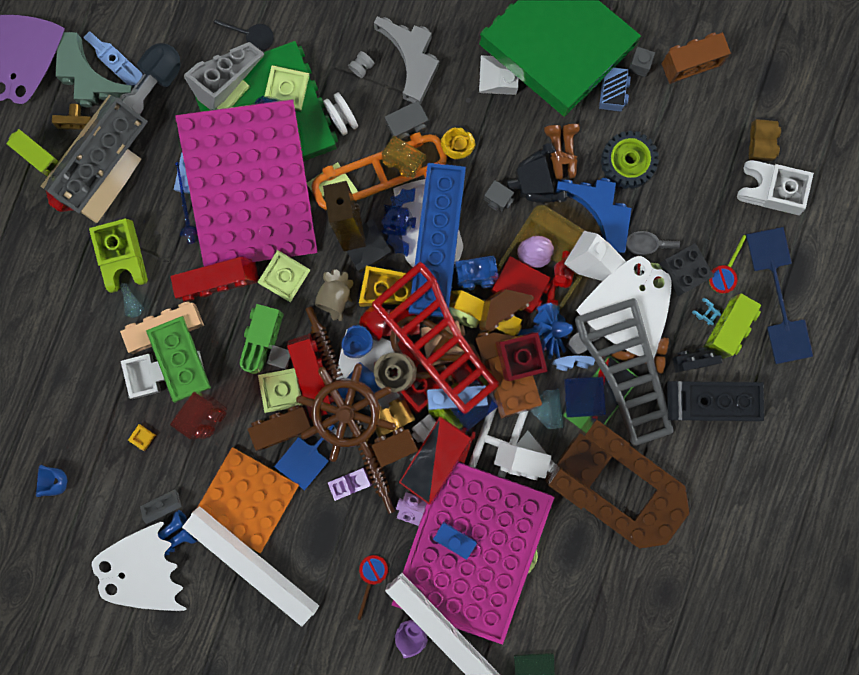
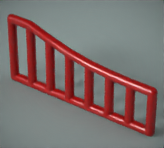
M422 262L416 264L372 302V307L463 414L468 413L499 386V382L484 366L461 334L447 307L437 279ZM421 272L428 281L388 314L382 307V304ZM432 288L436 300L401 329L394 319ZM440 307L444 319L416 343H413L407 334ZM449 326L454 336L430 357L426 358L420 349L445 327ZM459 343L465 353L439 374L432 364ZM470 359L477 369L452 389L445 379ZM483 375L489 384L465 404L458 394L479 376Z

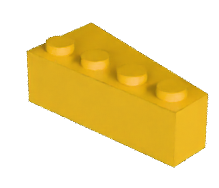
M366 266L359 306H372V302L406 273ZM413 278L387 299L382 306L400 305L411 295Z

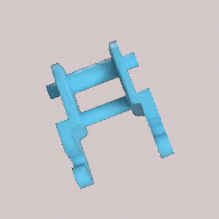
M703 298L702 301L706 302V305L709 306L703 316L695 310L692 313L697 315L698 319H704L708 322V325H714V319L717 316H721L720 310L713 308L714 304ZM712 311L714 313L710 319L706 316Z

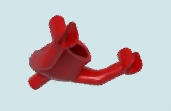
M563 251L562 259L554 266L555 276L550 282L551 286L548 290L546 303L558 306V300H554L556 288L558 286L567 288L572 284L574 271L564 264L570 254L569 251Z

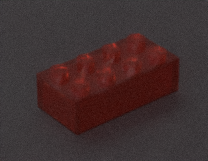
M194 391L170 425L189 439L210 438L216 430L214 428L218 421L221 422L227 415L225 412L227 407L208 394Z

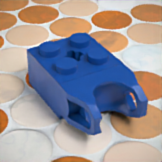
M494 256L455 262L454 268L458 290L462 289L464 292L473 291L475 287L479 286L482 289L492 288L498 279Z

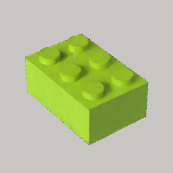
M741 293L730 298L704 347H708V350L714 349L715 354L721 355L723 359L734 356V354L737 355L742 348L740 344L742 339L746 338L751 331L750 325L752 321H756L761 313L759 311L761 304Z

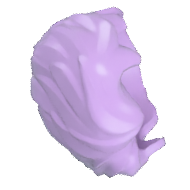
M532 236L521 242L517 249V255L522 263L532 268H539L551 261L554 247L548 238Z

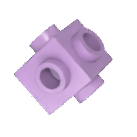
M406 492L404 499L399 498L396 510H399L397 518L419 526L427 503L418 496Z

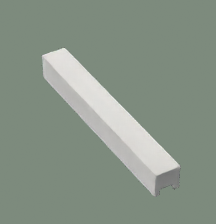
M200 506L192 512L190 518L182 526V528L300 626H303L319 607L317 603Z
M403 573L387 584L386 593L465 675H500Z

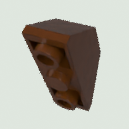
M507 289L499 290L485 300L479 328L484 331H493L499 326V322L511 319L515 311L518 309L521 311L530 306L529 302L534 297Z

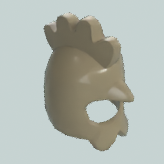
M337 269L331 271V274L329 272L323 273L325 282L317 293L315 305L330 313L333 320L338 319L342 321L346 301L352 303L350 288L353 286V280H348L347 272L340 273Z

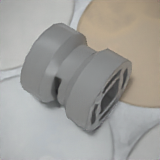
M360 51L357 59L351 61L348 66L358 77L363 78L366 70L373 67L374 61L366 53Z

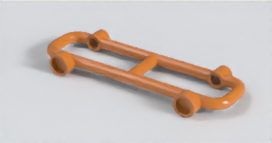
M420 132L410 136L411 141L334 169L333 166L323 168V174L317 176L311 186L316 202L321 208L327 210L326 202L319 189L320 183L331 181L337 176L371 163L380 184L352 194L355 201L422 175L426 179L427 166L387 180L379 160L411 148H418L424 145V143L433 142L440 155L439 161L434 164L445 165L448 157L443 152L440 138L432 134L421 136Z

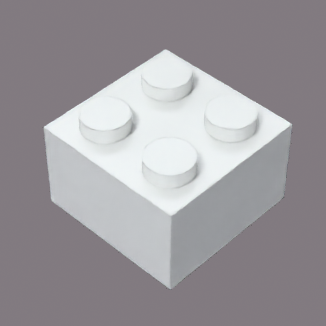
M500 442L494 464L501 466V471L537 480L538 477L546 478L551 455Z

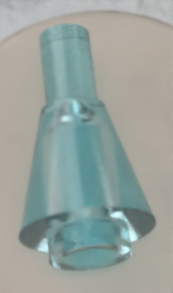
M121 284L120 288L124 295L125 315L131 318L138 317L144 308L130 292L128 284Z

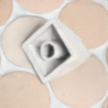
M481 55L479 93L516 95L518 77L493 56Z

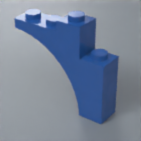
M601 178L595 182L594 187H591L589 183H580L579 185L572 184L573 182L570 180L558 181L555 193L567 191L568 197L582 204L595 218L602 238L611 244L622 256L626 250L631 208L621 203L613 205L616 183L611 182L610 179Z

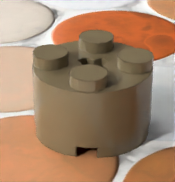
M403 353L385 354L375 363L374 377L376 384L381 389L389 386L392 390L391 392L405 391L412 386L416 379L417 368L413 360ZM392 369H398L397 373L399 375L392 376L394 374Z

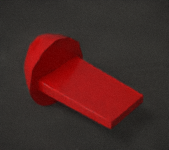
M373 307L368 308L360 318V326L365 327L372 335L373 340L377 342L380 341L382 336H391L392 329ZM385 309L388 314L393 311L392 309ZM405 310L394 321L398 323L408 316L418 314H409V310ZM420 324L407 335L420 334Z

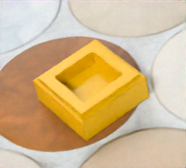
M139 424L128 441L145 451L156 435Z

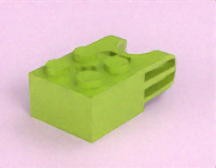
M125 218L89 228L98 266H100L108 292L118 291L120 288L119 277L125 270L132 274L135 283L139 285L147 283V274L132 220ZM118 240L117 246H114V242Z

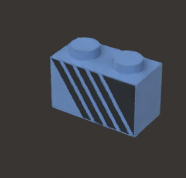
M613 68L602 79L599 109L622 111L623 107L627 106L629 95L626 94V87L629 88L631 78L628 76V69Z

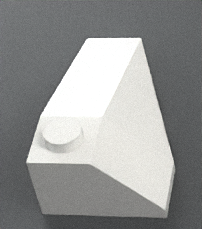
M583 231L564 264L576 274L603 281L610 274H614L626 261L600 235Z

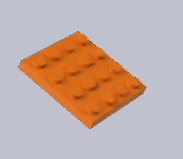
M232 447L199 506L248 547L258 553H262L299 485Z

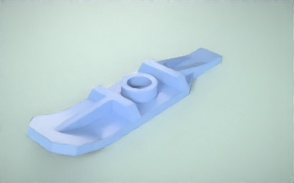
M89 31L83 38L95 48L97 57L123 82L135 87L143 73L110 43L101 42ZM111 56H116L114 61L109 60Z

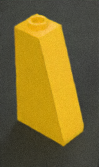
M462 290L451 291L449 307L476 318L480 324L485 301ZM513 316L507 321L502 320L494 331L515 336L521 330L520 323L522 319Z

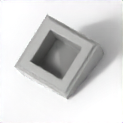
M273 345L267 364L287 370L291 359L289 351Z

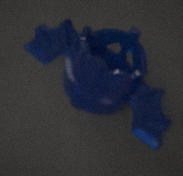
M402 188L398 195L391 196L392 205H384L386 214H384L382 219L384 228L382 233L389 235L386 243L393 246L395 253H402L406 257L409 254V243L400 239L399 236H406L411 228L415 229L416 217L412 216L409 208L402 206L415 200V188L410 190Z

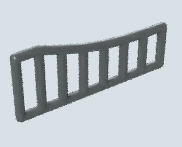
M632 298L576 317L575 322L580 339L604 373L614 393L631 445L637 446L672 434L674 432L671 420H668L667 404L637 300ZM631 307L633 319L587 334L584 322ZM636 326L639 335L637 338L598 351L591 342V340ZM640 344L644 352L643 356L610 367L607 366L602 358ZM647 363L649 374L617 384L613 376L614 373ZM652 381L655 392L628 401L624 400L621 391ZM657 399L660 410L631 419L629 408ZM661 417L663 418L665 428L639 437L636 436L635 426Z

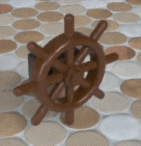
M360 363L355 365L351 379L343 378L332 381L327 370L324 367L319 368L318 373L326 386L318 392L315 399L301 395L296 398L298 403L312 407L314 426L303 431L301 438L307 439L319 433L324 440L333 444L330 454V461L332 462L337 461L341 447H353L356 445H360L367 458H372L373 452L366 440L371 437L377 426L388 430H395L396 428L395 423L380 419L378 400L390 394L391 388L386 386L374 393L366 384L360 382L359 379L363 368ZM349 388L346 399H342L337 389ZM329 393L334 399L330 404L323 402ZM321 410L326 411L329 416V418L325 419L324 421L322 419ZM357 421L369 424L364 432H361ZM334 425V427L337 430L336 434L331 432L327 427ZM346 427H350L354 437H344Z

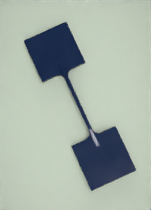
M784 227L746 234L754 271L764 269L772 271L782 312V323L767 327L775 364L813 357L805 319L794 322L787 320L776 272L779 266L792 264Z

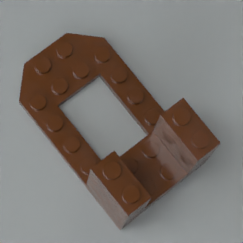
M589 417L546 475V478H544L547 484L581 510L585 508L639 549L667 545L689 515L685 485L631 447L630 443L600 421ZM612 457L657 489L634 520L590 488Z

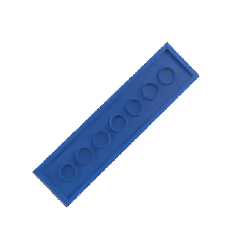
M428 163L415 265L422 262L435 276L449 309L466 167ZM421 272L413 277L411 294L428 281ZM432 288L409 306V314L421 313L436 300ZM440 307L429 315L444 317Z

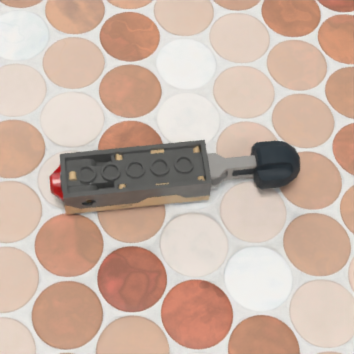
M158 43L146 50L137 62L138 68L144 75L132 89L131 93L121 94L119 98L109 95L41 185L46 190L50 206L59 212L74 210L80 213L147 124L148 121L140 116L144 109L143 100L156 83L163 87H168L178 75L181 67L180 56L172 46Z

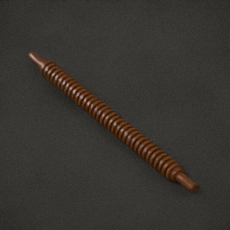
M308 307L305 310L312 324L311 334L314 335L312 337L317 339L315 340L316 344H318L317 348H321L318 350L319 353H322L320 357H325L322 359V362H327L324 364V367L329 366L326 368L327 372L331 371L328 373L329 376H333L331 377L332 381L336 380V378L343 376L342 373L337 374V372L341 371L340 368L338 369L339 363L336 364L339 361L334 359L337 357L336 354L332 355L335 351L334 349L330 350L333 346L329 345L331 344V341L328 340L329 336H325L327 335V331H324L325 326L319 323L313 307ZM361 421L356 422L361 432H364L366 429L362 430L364 426L363 424L360 425ZM362 457V460H367L364 462V465L368 464L369 466L365 468L366 470H371L367 473L368 475L372 473L370 479L374 478V480L371 482L372 484H377L373 487L374 489L378 488L375 492L378 493L379 497H382L388 514L395 512L388 494L390 493V486H385L388 481H383V479H386V476H381L384 474V471L380 472L379 470L382 468L377 467V465H380L379 462H375L378 460L377 457Z

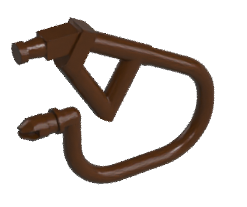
M417 315L408 316L397 324L402 328ZM428 318L421 322L431 329L437 325ZM445 329L438 333L442 338L430 356L454 335ZM392 331L390 336L394 353H402L397 343V335ZM457 343L456 346L462 349L459 343ZM469 344L470 347L472 348V350L474 351V353H475V354L478 356V358L480 359V357H479V355H478V353H477V351H476V349H475L476 347L473 346L472 344ZM445 353L438 360L455 361L462 354ZM444 364L435 367L438 373L447 368ZM428 372L416 373L417 379H427L431 377V375ZM450 375L448 378L445 379V381L449 384L450 387H452L449 381H451L454 386V379Z

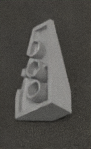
M248 42L231 49L227 54L222 56L216 55L212 60L197 63L184 74V78L197 100L210 110H215L261 60L264 53Z

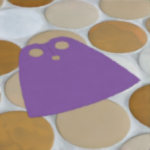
M0 15V82L6 86L5 91L0 94V101L8 98L14 103L24 104L31 98L54 57L65 28L39 18L20 15ZM15 73L16 78L12 80L11 74ZM20 85L26 88V93L22 97H18L15 93L16 88Z

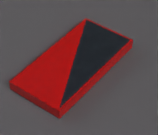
M439 417L399 483L427 504L432 505L473 438L443 417Z

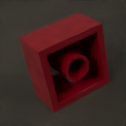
M538 332L495 342L504 380L512 381L547 372Z

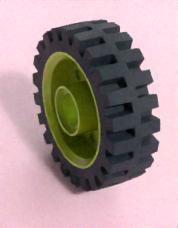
M624 131L616 134L604 147L601 155V169L605 173L604 176L609 178L611 182L616 183L617 187L634 189L645 184L654 175L659 162V155L656 152V146L652 144L653 141L651 139L648 140L645 134L640 135V132L637 131L635 133L632 131L625 133ZM625 157L633 158L634 163H627Z

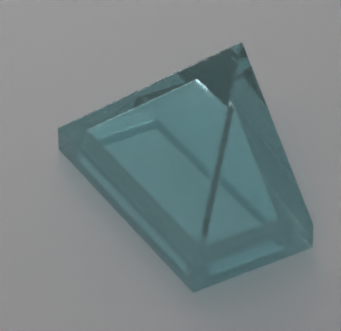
M559 390L543 391L540 396L542 405L531 412L547 429L563 428Z

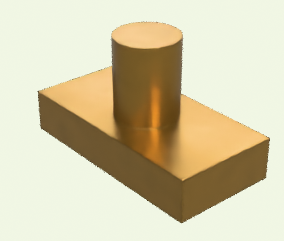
M70 104L69 116L52 115V123L57 129L83 130L91 117L81 116V105Z

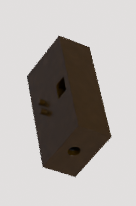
M347 181L324 185L323 190L329 223L343 251L366 247L359 211L360 206L355 202Z

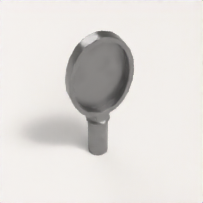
M638 231L627 237L626 247L631 253L642 256L652 254L658 248H680V241H659L653 233Z

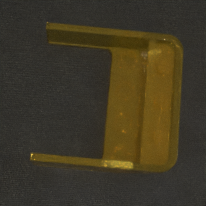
M538 205L534 208L497 265V270L500 271L518 242H522L532 236H543L551 241L554 247L551 260L557 263L562 259L563 251L571 253L585 230L549 207ZM574 272L575 280L558 305L560 309L565 305L583 275Z

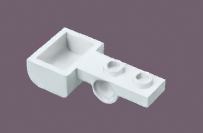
M197 351V353H198V355H199V358H200V360H201V363H202L200 351ZM151 354L121 361L130 399L161 392L159 382L165 379L158 361L154 362Z

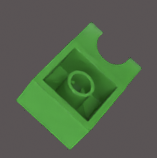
M259 304L252 308L250 313L252 321L250 327L247 326L244 333L246 342L240 359V366L244 371L252 374H258L263 371L268 352L272 349L273 345L275 346L284 316L280 310Z

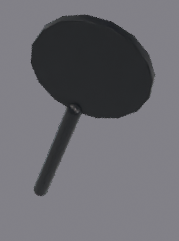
M214 20L215 24L246 34L247 43H252L261 51L267 50L273 43V32L265 24L253 25L246 31Z

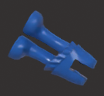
M180 510L176 511L172 522L158 532V537L165 540L173 532L181 529L188 520L185 514ZM183 529L176 536L168 540L171 546L165 551L164 556L170 555V552H175L174 547L180 543L188 542L193 544L198 540Z

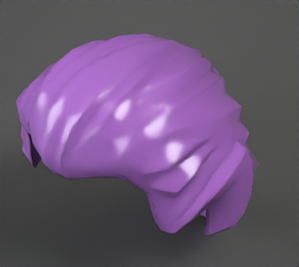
M412 619L401 623L395 634V644L402 653L403 658L419 654L428 642L427 634Z

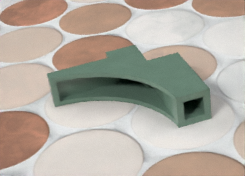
M63 32L57 47L56 77L63 84H74V100L82 107H91L92 105H98V98L106 100L109 95L119 98L121 94L131 93L133 89L131 85L109 81L91 68L84 54L82 38L78 33Z

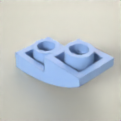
M566 356L555 359L552 365H556L558 370L567 371L573 368L575 362L577 363L576 366L588 369V366L594 365L595 359L590 356Z

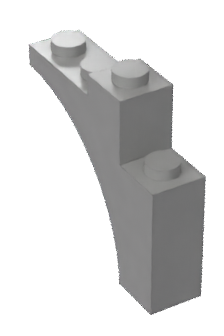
M377 16L374 22L375 30L393 42L401 53L406 66L407 78L403 99L412 103L419 100L421 104L439 67V60L434 55L425 54L431 41V32L426 27H417L415 25L412 31H409L406 26L395 25L390 19Z

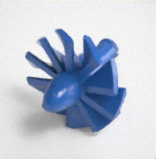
M552 303L538 306L537 310L539 313L533 321L536 325L533 328L521 329L518 333V336L538 332L540 341H542L543 352L546 345L548 359H552L553 353L556 358H560L559 346L563 353L566 352V348L560 338L564 337L567 339L568 334L573 330L572 325L567 323L565 318L559 314V306Z

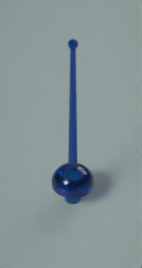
M176 162L186 226L180 231V237L186 236L187 244L195 243L194 235L198 234L197 228L190 226L179 169L180 164Z

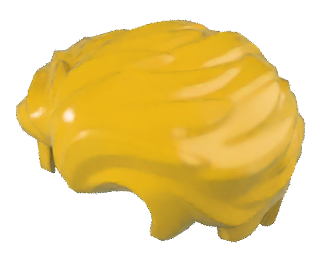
M455 127L449 129L443 135L441 147L443 152L450 158L461 159L472 153L475 148V140L472 133L465 132L463 128Z

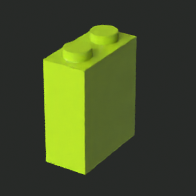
M20 129L12 133L9 141L6 143L47 177L59 162Z

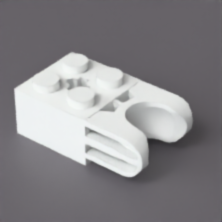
M753 160L745 162L744 172L747 175L753 176L758 181V187L742 188L738 191V200L800 216L806 209L814 173Z

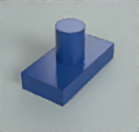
M445 522L441 524L433 538L434 541L466 560L477 544V541Z

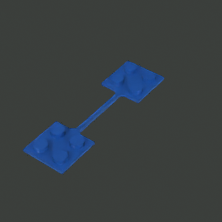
M359 362L363 367L359 381L366 384L374 393L381 390L376 384L374 373ZM353 371L349 374L347 378H352ZM349 388L337 389L343 399H346ZM331 425L328 429L331 431L334 425ZM298 437L274 467L305 491L329 461L317 450V447L324 439L321 437L315 445H309Z

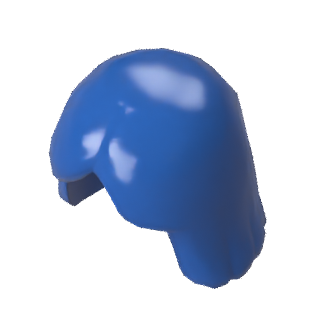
M354 325L348 328L341 343L344 355L349 358H361L370 352L373 347V338L365 327Z
M39 466L36 497L62 494L67 487V475L65 472L58 468ZM55 478L58 479V483L54 484Z

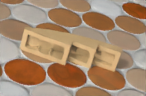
M127 149L80 213L98 223L134 172L141 158Z

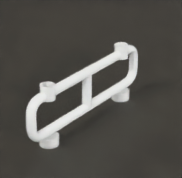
M493 391L488 395L492 397L468 465L476 468L485 442L499 447L500 442L516 446L528 411L519 413L509 442L487 435L497 409ZM499 470L497 476L505 478L507 472Z

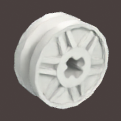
M337 92L334 94L336 104L333 105L329 99H325L323 103L333 122L344 136L348 134L345 126L347 123L353 129L358 128V124L345 100Z

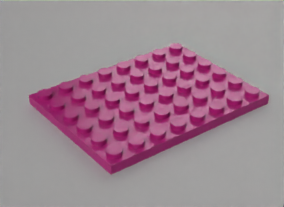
M294 99L176 115L204 267L237 257L252 259L253 262L270 260L277 250L289 257L318 253Z
M458 462L432 505L426 504L403 574L455 628L503 645L553 503L554 495ZM443 522L477 541L467 560L433 540ZM393 600L392 606H395V607H398V608L402 609V608Z

